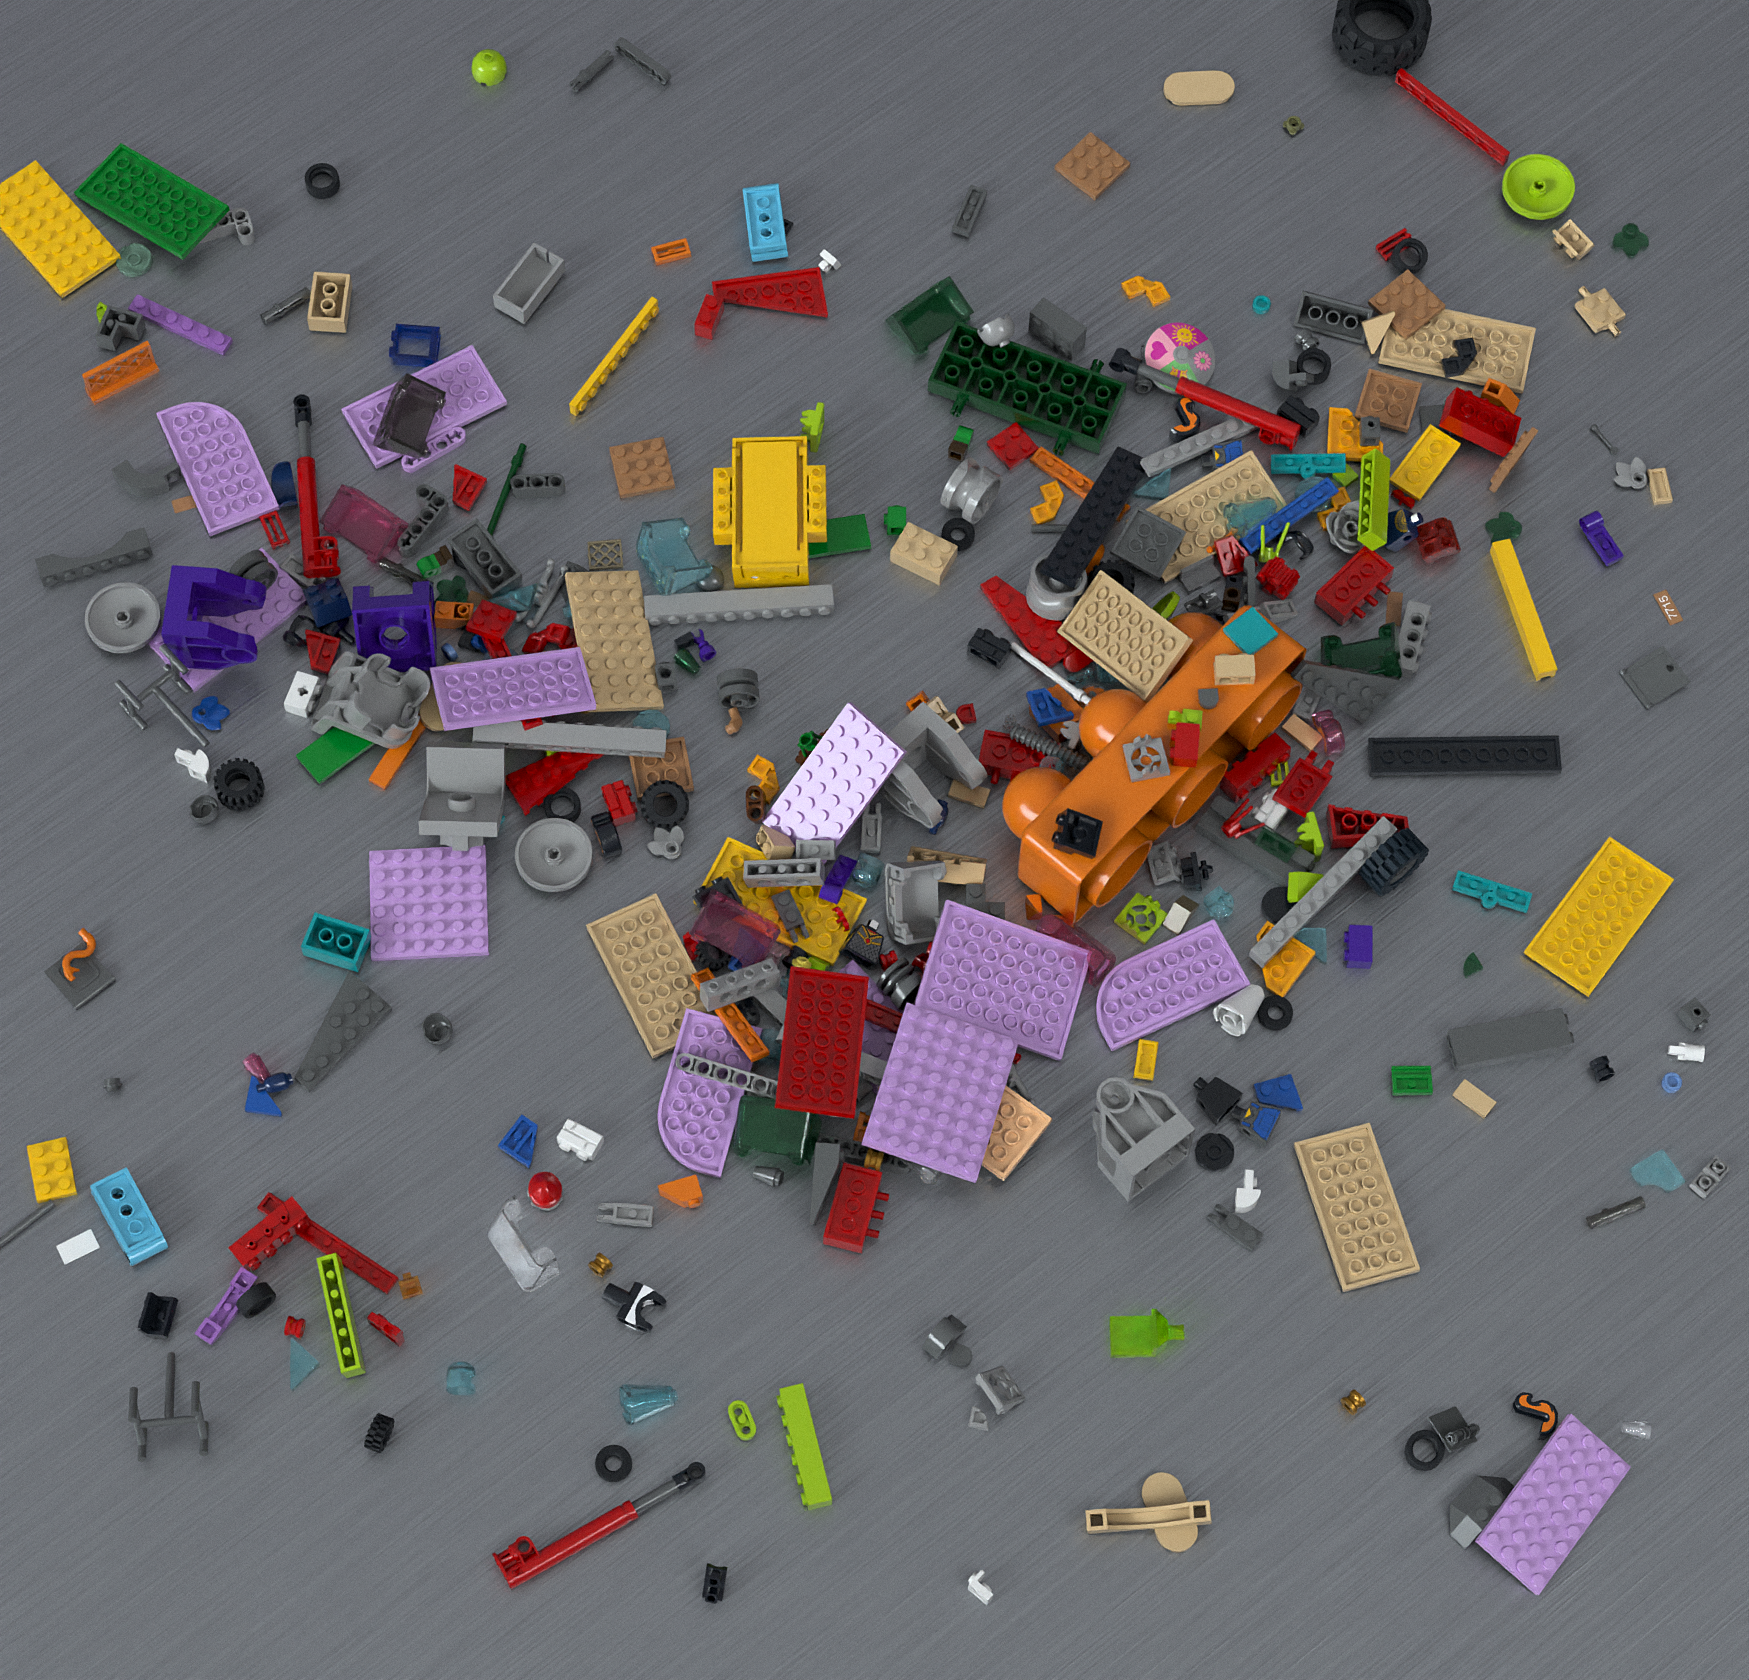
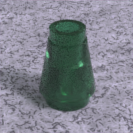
M685 648L680 649L673 657L677 665L692 675H695L701 669L690 651Z

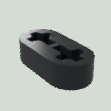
M748 997L741 1000H745L744 1005L746 1008L738 1004V1001L734 1002L748 1023L756 1027L760 1022V1013L751 999ZM747 1012H749L751 1016H755V1021H752L751 1019L748 1020Z

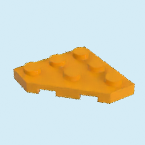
M1329 407L1327 454L1345 453L1346 461L1361 462L1362 456L1375 448L1383 454V443L1379 441L1378 446H1360V422L1353 416V413L1348 408Z
M1267 921L1256 935L1257 943L1275 925ZM1293 937L1262 969L1266 989L1282 998L1285 997L1316 955V952Z

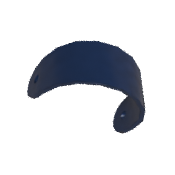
M288 461L275 464L272 470L271 488L279 505L278 508L298 505L291 464Z

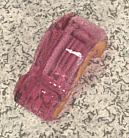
M1327 709L1314 713L1312 716L1313 724L1324 739L1325 754L1330 756L1343 752L1345 749L1344 734L1339 721L1334 719L1333 712Z

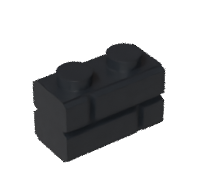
M1292 395L1278 408L1276 414L1300 424V435L1304 438L1319 424L1320 419L1318 412L1314 408H1308L1300 398H1295Z
M978 628L967 645V652L1001 669L1011 653L1012 645L1007 639L1002 637L999 639L994 636L990 630Z

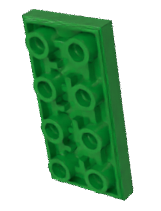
M865 514L827 519V542L809 543V559L871 549Z
M333 727L299 752L296 758L313 778L321 784L376 743Z

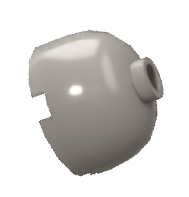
M1009 313L1005 314V319L999 317L982 327L983 331L977 330L985 344L988 346L999 345L1001 348L1010 343L1008 339L1013 336L1015 328Z

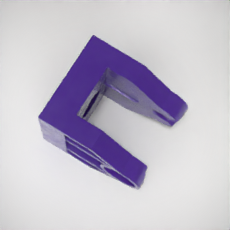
M172 565L161 631L164 644L187 668L221 670L238 664L255 662L258 655L255 637L235 632L211 622H202L203 616L228 617L248 610L262 609L266 599V586L260 582L245 579L218 568Z
M413 582V594L374 597V588L370 585L353 587L352 614L358 655L367 659L373 654L386 655L391 658L390 664L387 667L398 672H407L411 667L422 671L437 667V639L434 620L435 602L432 582ZM389 627H400L407 633L404 637L397 640L390 639L384 635L385 630Z

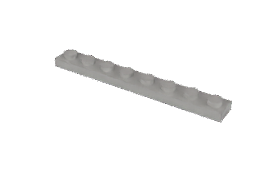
M1264 404L1259 407L1268 412H1271L1267 404ZM1233 418L1141 459L1140 464L1147 475L1151 477L1212 450L1214 444L1232 441L1259 429V427Z

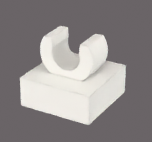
M825 249L820 253L824 260L818 266L825 273L831 267L836 270L839 269L841 264Z

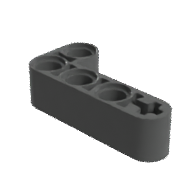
M421 484L416 488L417 502L423 508L397 541L399 553L405 558L412 557L449 511L447 497L427 484Z

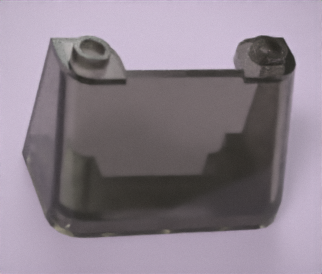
M406 373L395 384L390 394L373 441V446L418 459L422 456L425 457L429 450L425 440L435 413L439 409L442 410L446 403L444 399L446 392Z

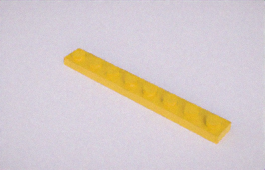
M654 297L649 299L569 403L571 414L577 416L580 411L582 412L585 409L587 401L596 395L597 388L606 382L608 374L616 369L621 357L624 358L631 344L636 343L640 332L646 330L650 319L654 318L659 312L658 299Z

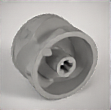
M968 457L950 477L943 490L940 503L949 510H963L962 518L971 524H976L983 518L995 501L1001 489L1003 477L988 467L983 466L980 469V465L972 457Z
M1048 553L1040 556L1032 565L1026 591V600L1029 607L1037 615L1049 620H1064L1082 597L1087 574L1085 570L1074 588L1041 574L1040 570L1050 554Z

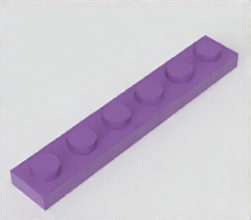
M138 294L128 307V311L143 314L145 320L223 356L233 342L231 337Z

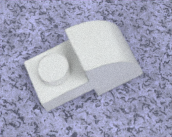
M178 748L174 754L177 763L187 766L190 776L208 783L211 777V767L206 754L200 749L194 754L190 750L185 749L183 751Z
M1254 1170L1245 1171L1244 1187L1237 1188L1234 1213L1249 1212L1258 1203L1261 1190L1256 1189L1257 1177H1254Z

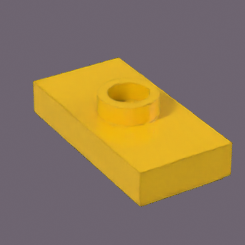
M1139 1039L1133 1078L1153 1081L1159 1042Z

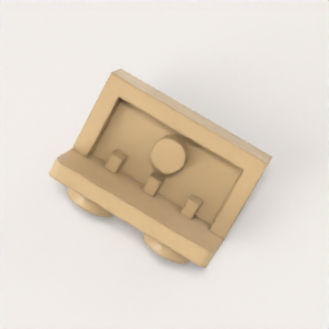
M1571 219L1558 231L1555 229L1552 231L1555 235L1553 239L1560 246L1564 244L1567 248L1565 252L1571 258L1576 257L1580 260L1595 246Z

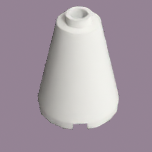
M1250 984L1218 1004L1214 1008L1213 1014L1217 1022L1220 1020L1223 1024L1221 1028L1234 1036L1245 1034L1264 999L1263 989L1258 985Z

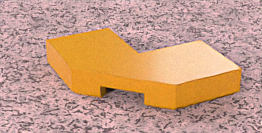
M1135 276L1121 282V287L1129 300L1146 293L1154 307L1170 300V295L1161 282L1146 280L1141 276Z
M1057 480L1040 486L1039 490L1045 503L1030 508L1036 524H1045L1056 518L1064 499V494Z
M1344 486L1337 488L1339 490L1338 494L1329 499L1332 508L1318 512L1316 515L1323 531L1327 530V516L1333 511L1339 512L1344 505L1351 502Z
M757 754L748 767L747 772L762 780L758 786L765 792L766 803L770 805L780 791L774 763ZM754 791L753 796L759 798L760 791Z

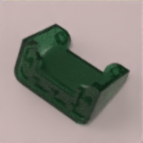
M948 276L886 318L885 322L914 354L919 353L921 355L929 349L927 346L930 342L953 327L956 321L966 323L970 320L969 315L974 313V311L952 278Z
M1395 622L1381 625L1378 629V638L1344 645L1341 638L1336 635L1321 637V664L1326 666L1335 665L1343 669L1345 667L1358 669L1376 675L1380 673L1387 677L1396 676L1400 679L1402 676V664Z
M743 1095L740 1097L738 1104L733 1150L740 1157H747L753 1151L788 1156L792 1163L797 1166H803V1164L810 1165L822 1121L819 1115L815 1113L775 1108L774 1099Z

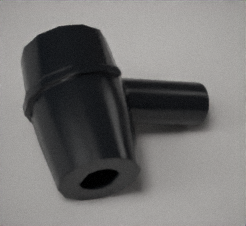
M348 617L326 624L323 628V632L326 635L333 637L339 635L350 644L356 639L344 630L349 622Z

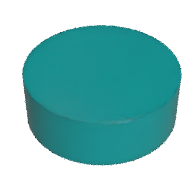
M1259 295L1254 298L1252 308L1256 313L1265 314L1270 310L1271 301L1267 296Z

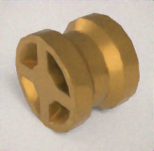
M869 1148L864 1168L872 1167L876 1171H880L884 1152H874L873 1149Z
M599 1252L596 1255V1259L590 1261L588 1266L597 1276L603 1278L607 1269H611L613 1264L606 1256Z
M1355 1389L1350 1391L1349 1396L1343 1397L1340 1400L1343 1407L1351 1415H1355L1359 1408L1366 1406L1364 1398Z

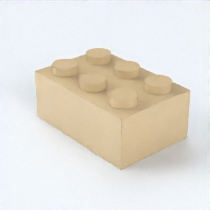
M314 272L307 317L309 330L346 333L353 286L350 274Z
M908 522L890 551V562L940 585L957 557L958 546Z

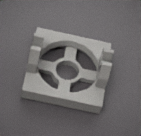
M1064 721L1063 725L1068 729L1061 728L1060 732L1067 738L1064 740L1067 743L1061 742L1060 744L1064 748L1068 747V750H1074V753L1078 752L1082 745L1079 735V722Z
M1146 734L1144 738L1136 737L1133 743L1123 744L1122 748L1131 783L1170 775L1161 737L1152 739L1150 735ZM1146 747L1155 749L1159 755L1152 756L1147 753ZM1140 748L1141 755L1139 759L1132 760L1133 753ZM1147 756L1152 762L1150 765H1143L1140 761L1141 758ZM1160 761H1161L1159 767L1156 766V765L1153 766V763H1154V762H1160ZM1134 766H1140L1144 769L1141 772L1138 771Z
M1004 1366L985 1371L975 1377L978 1387L981 1386L996 1407L998 1416L1006 1413L1014 1405L1026 1399ZM991 1379L995 1382L994 1386H991L989 1383ZM998 1383H1001L1006 1390L1001 1389ZM996 1392L1003 1394L1007 1401L1002 1400Z

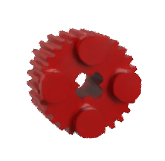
M1275 556L1266 562L1255 578L1262 584V591L1266 595L1274 594L1279 599L1284 600L1298 584L1300 575L1294 568L1291 570L1290 567L1285 565L1286 561L1283 558Z

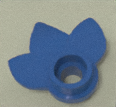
M216 696L204 698L201 704L192 710L194 721L204 724L209 730H221L220 720L230 714V710L226 706L218 704V697Z

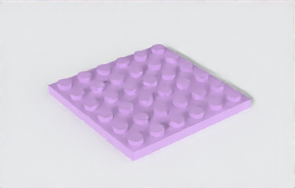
M485 845L471 847L468 851H455L452 847L369 851L372 962L489 955Z

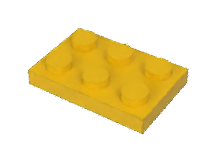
M62 1137L28 1145L27 1151L37 1203L77 1195L67 1138Z

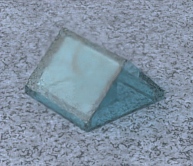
M535 583L517 588L487 601L517 613L529 611L532 608L538 586Z

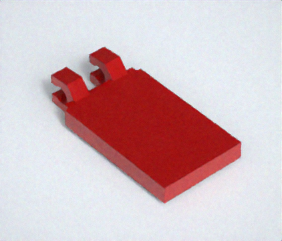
M1313 750L1310 751L1305 760L1299 757L1272 797V800L1306 818V814L1310 812L1333 777L1330 775V772L1335 764L1328 759L1322 769L1317 768L1313 764L1318 753Z

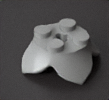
M1359 500L1347 503L1339 512L1333 511L1326 518L1330 542L1347 553H1356L1361 547L1365 546L1357 540Z

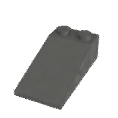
M477 518L447 538L450 546L492 603L522 583V573Z
M816 1142L809 1220L811 1225L817 1224L840 1170L841 1162H845V1151L840 1144Z

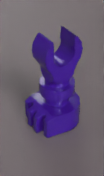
M698 629L700 637L694 636V643L698 644L700 649L699 657L701 661L706 662L714 658L717 652L708 641H705L704 632Z

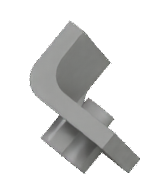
M428 741L427 788L419 818V835H440V845L450 846L455 851H468L471 847L483 846L484 837L498 836L505 806V743Z

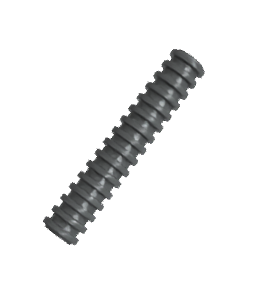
M1018 723L1011 731L1010 739H1016V742L1021 741V744H1026L1027 747L1031 746L1033 750L1037 749V752L1042 751L1043 755L1048 754V757L1052 756L1054 760L1058 759V762H1064V765L1069 764L1070 768L1075 767V770L1079 769L1080 772L1091 761L1089 757L1085 758L1083 754L1079 755V752L1074 753V750H1068V747L1064 748L1062 744L1058 745L1056 741L1053 743L1052 739L1047 740V737H1041V734L1037 735L1035 731L1031 732L1029 728L1026 730L1024 726L1020 727Z

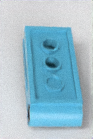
M779 183L743 188L752 262L788 257Z
M127 1167L90 1185L95 1201L131 1266L168 1248L163 1233ZM116 1195H121V1196H122V1197L119 1198V1199H115V1198H114ZM125 1212H131L128 1216L123 1215Z

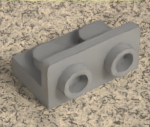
M1167 841L1152 846L1147 856L1156 886L1174 879L1177 882L1182 881V868L1176 859L1178 852L1175 846H1172Z

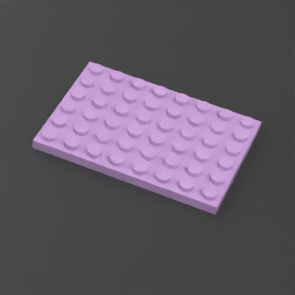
M946 900L914 1005L1019 1040L1018 1047L1060 1061L1092 951Z
M906 1003L861 1145L976 1183L1019 1040Z

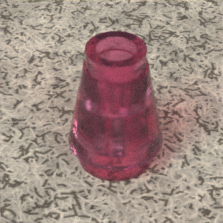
M254 1052L242 1062L245 1065L244 1068L261 1082H264L271 1075L260 1055H256Z

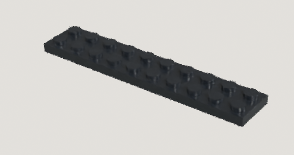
M1119 446L1116 448L1041 567V574L1072 588L1076 586L1146 472L1140 464L1143 457Z
M1559 735L1368 738L1370 776L1561 773L1562 771Z

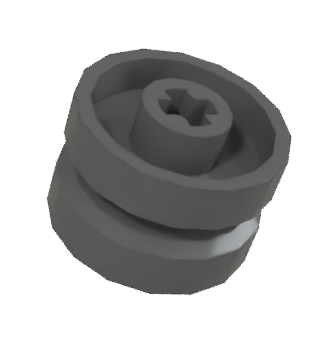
M253 550L240 557L229 571V573L242 578L260 582L266 586L267 590L274 584L278 576L277 569L272 563L268 562V558L260 550Z
M744 668L730 669L720 673L717 676L719 705L728 710L737 707L738 710H745L756 706L760 702L759 689L757 688L758 674L753 670Z

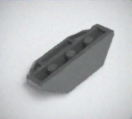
M1477 1476L1449 1505L1450 1536L1466 1549L1480 1535L1515 1486L1506 1478Z

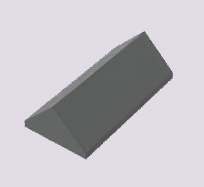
M1303 290L1293 326L1304 329L1309 328L1311 331L1364 345L1366 337L1361 322L1372 318L1373 309Z

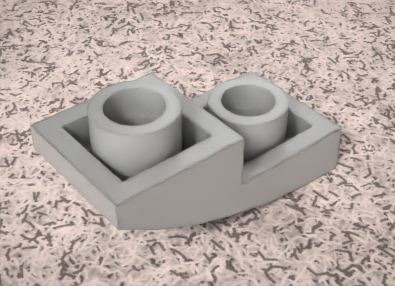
M1715 1156L1688 1187L1705 1199L1730 1171L1731 1167Z

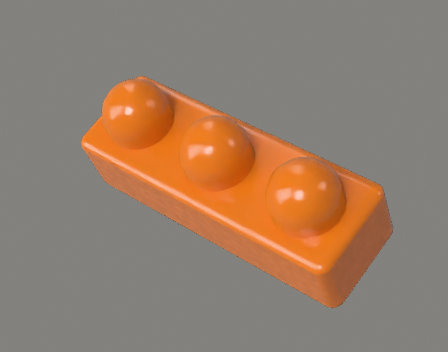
M1245 605L1239 608L1224 625L1214 618L1198 612L1182 613L1168 620L1193 639V641L1167 677L1169 681L1148 703L1136 693L1125 689H1111L1097 694L1086 704L1079 720L1080 739L1084 748L1093 757L1086 767L1073 780H1070L1066 775L1055 769L1034 767L1019 773L1007 786L1003 796L1002 810L1008 827L1021 839L1018 877L1073 924L1078 922L1093 905L1099 908L1110 902L1140 869L1151 850L1152 844L1170 825L1173 828H1177L1188 821L1217 788L1229 763L1245 747L1248 750H1252L1267 739L1296 703L1303 684L1294 679L1290 674L1305 659L1307 649L1258 610L1256 611L1278 633V637L1254 654L1256 675L1254 684L1215 685L1213 666L1215 656L1243 653L1223 632V628L1253 606ZM1218 688L1219 700L1217 706L1213 709L1201 707L1198 700V689ZM1183 709L1203 711L1196 768L1173 766V759L1169 758L1170 747H1174V741H1171V731L1176 728V724L1168 723L1169 711H1178L1181 714ZM1146 734L1150 735L1152 739L1161 737L1170 775L1131 783L1122 748L1123 744L1133 743L1136 737L1144 738ZM1146 747L1147 753L1152 756L1159 755L1155 749ZM1140 748L1133 753L1132 760L1139 759L1141 755ZM1147 756L1142 757L1140 760L1143 765H1150L1152 762ZM1160 761V762H1154V763H1153V766L1156 765V766L1159 767L1161 761ZM1134 766L1138 771L1141 772L1144 769L1140 766ZM1067 808L1103 821L1096 856L1093 859L1077 853L1070 855L1053 848L1054 842L1051 839L1053 833L1058 829V825L1055 823L1057 815Z

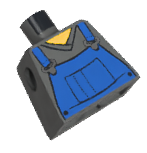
M1242 439L1214 444L1211 455H1202V467L1213 466V471L1242 456L1244 454Z
M1251 1101L1247 1110L1236 1105L1231 1116L1241 1120L1239 1132L1265 1148L1281 1116L1282 1110Z

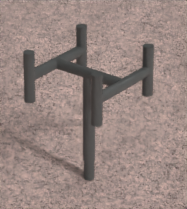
M162 644L159 650L170 660L171 666L169 664L165 665L163 670L166 673L140 694L135 696L121 680L115 682L114 685L126 697V701L123 699L119 705L142 730H145L148 724L137 714V710H142L144 705L141 702L154 693L203 747H207L210 744L201 731L159 688L172 678L186 695L192 691L180 674L181 672L185 675L189 669L165 644Z
M173 1352L167 1354L164 1418L141 1420L137 1405L138 1388L131 1387L129 1390L128 1421L133 1422L138 1442L139 1462L146 1461L147 1428L197 1423L200 1437L199 1454L201 1456L208 1455L209 1423L204 1421L202 1412L200 1382H192L191 1415L174 1417L175 1353Z

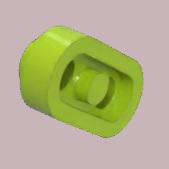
M741 1400L733 1401L728 1407V1415L734 1430L741 1440H751L756 1434V1425L749 1408ZM739 1409L742 1411V1414L736 1415L735 1411ZM748 1428L750 1432L745 1434L742 1430Z

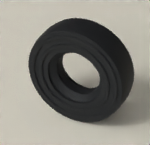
M953 518L944 524L941 537L957 545L958 551H963L974 542L975 530L973 525L965 519ZM954 529H962L966 535L962 540H955L952 538L951 532Z
M1279 995L1268 996L1262 1001L1258 1009V1018L1265 1028L1273 1031L1282 1030L1292 1021L1293 1008L1291 1003L1284 997L1282 998ZM1273 1006L1281 1008L1283 1016L1277 1020L1270 1018L1268 1015L1269 1008Z
M608 1445L602 1448L596 1456V1471L602 1479L608 1482H619L629 1475L632 1469V1458L624 1447ZM611 1456H617L622 1461L621 1467L616 1471H611L606 1467V1460Z

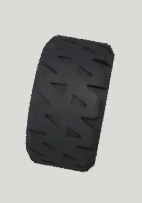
M1338 0L1332 29L1333 43H1336L1335 49L1342 59H1348V65L1358 71L1365 70L1366 74L1380 76L1383 73H1387V76L1397 74V71L1401 68L1407 70L1417 63L1426 48L1432 22L1431 6L1428 0ZM1368 11H1388L1400 17L1407 25L1408 31L1398 38L1389 40L1377 39L1364 33L1358 27L1355 19Z

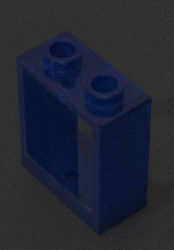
M396 324L395 330H392L391 333L393 346L389 348V357H392L393 365L428 367L438 362L441 342L440 327ZM401 338L431 339L429 355L399 354Z

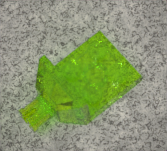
M1151 1309L1150 1316L1109 1317L1111 1358L1156 1357L1167 1346L1168 1341H1184V1324H1168V1320L1157 1309Z

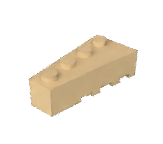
M911 846L907 862L938 860L945 862L946 875L942 880H938V882L983 884L987 859Z

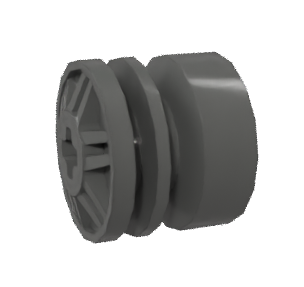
M901 958L893 963L882 974L876 984L877 988L883 991L885 996L892 994L890 1000L899 1010H904L906 1003L913 1004L915 1002L923 976L920 972L913 973L915 968L912 964H909L906 958Z

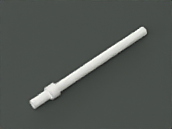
M1015 642L1011 644V649L1073 694L1076 700L1085 704L1091 700L1081 688L1077 689Z

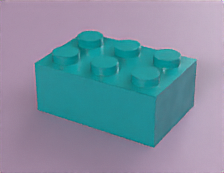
M315 912L302 942L301 949L304 956L359 972L372 936L370 929Z

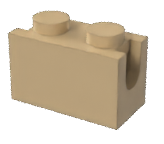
M1241 653L1238 655L1220 654L1215 656V662L1213 663L1215 685L1254 684L1256 676L1254 655Z

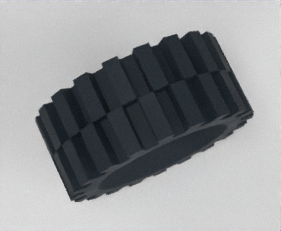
M1402 829L1399 833L1396 832L1393 837H1389L1384 844H1381L1371 854V857L1367 858L1365 864L1359 870V875L1379 896H1384L1386 893L1391 892L1392 889L1397 888L1400 883L1402 884L1408 876L1410 877L1413 874L1414 870L1418 869L1419 864L1427 857L1429 849L1410 829Z

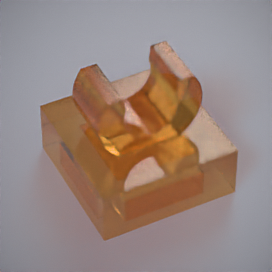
M410 1272L402 1274L404 1280L398 1281L403 1299L423 1293L418 1276L411 1277Z

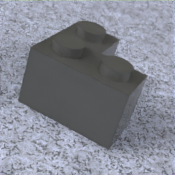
M108 305L95 334L98 347L116 351L122 336L139 341L146 326L143 314Z
M966 884L965 906L1005 920V902H986V884Z

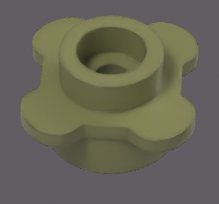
M1290 116L1287 121L1283 122V127L1287 128L1291 135H1295L1298 130L1304 128V123H1301V119L1298 116Z

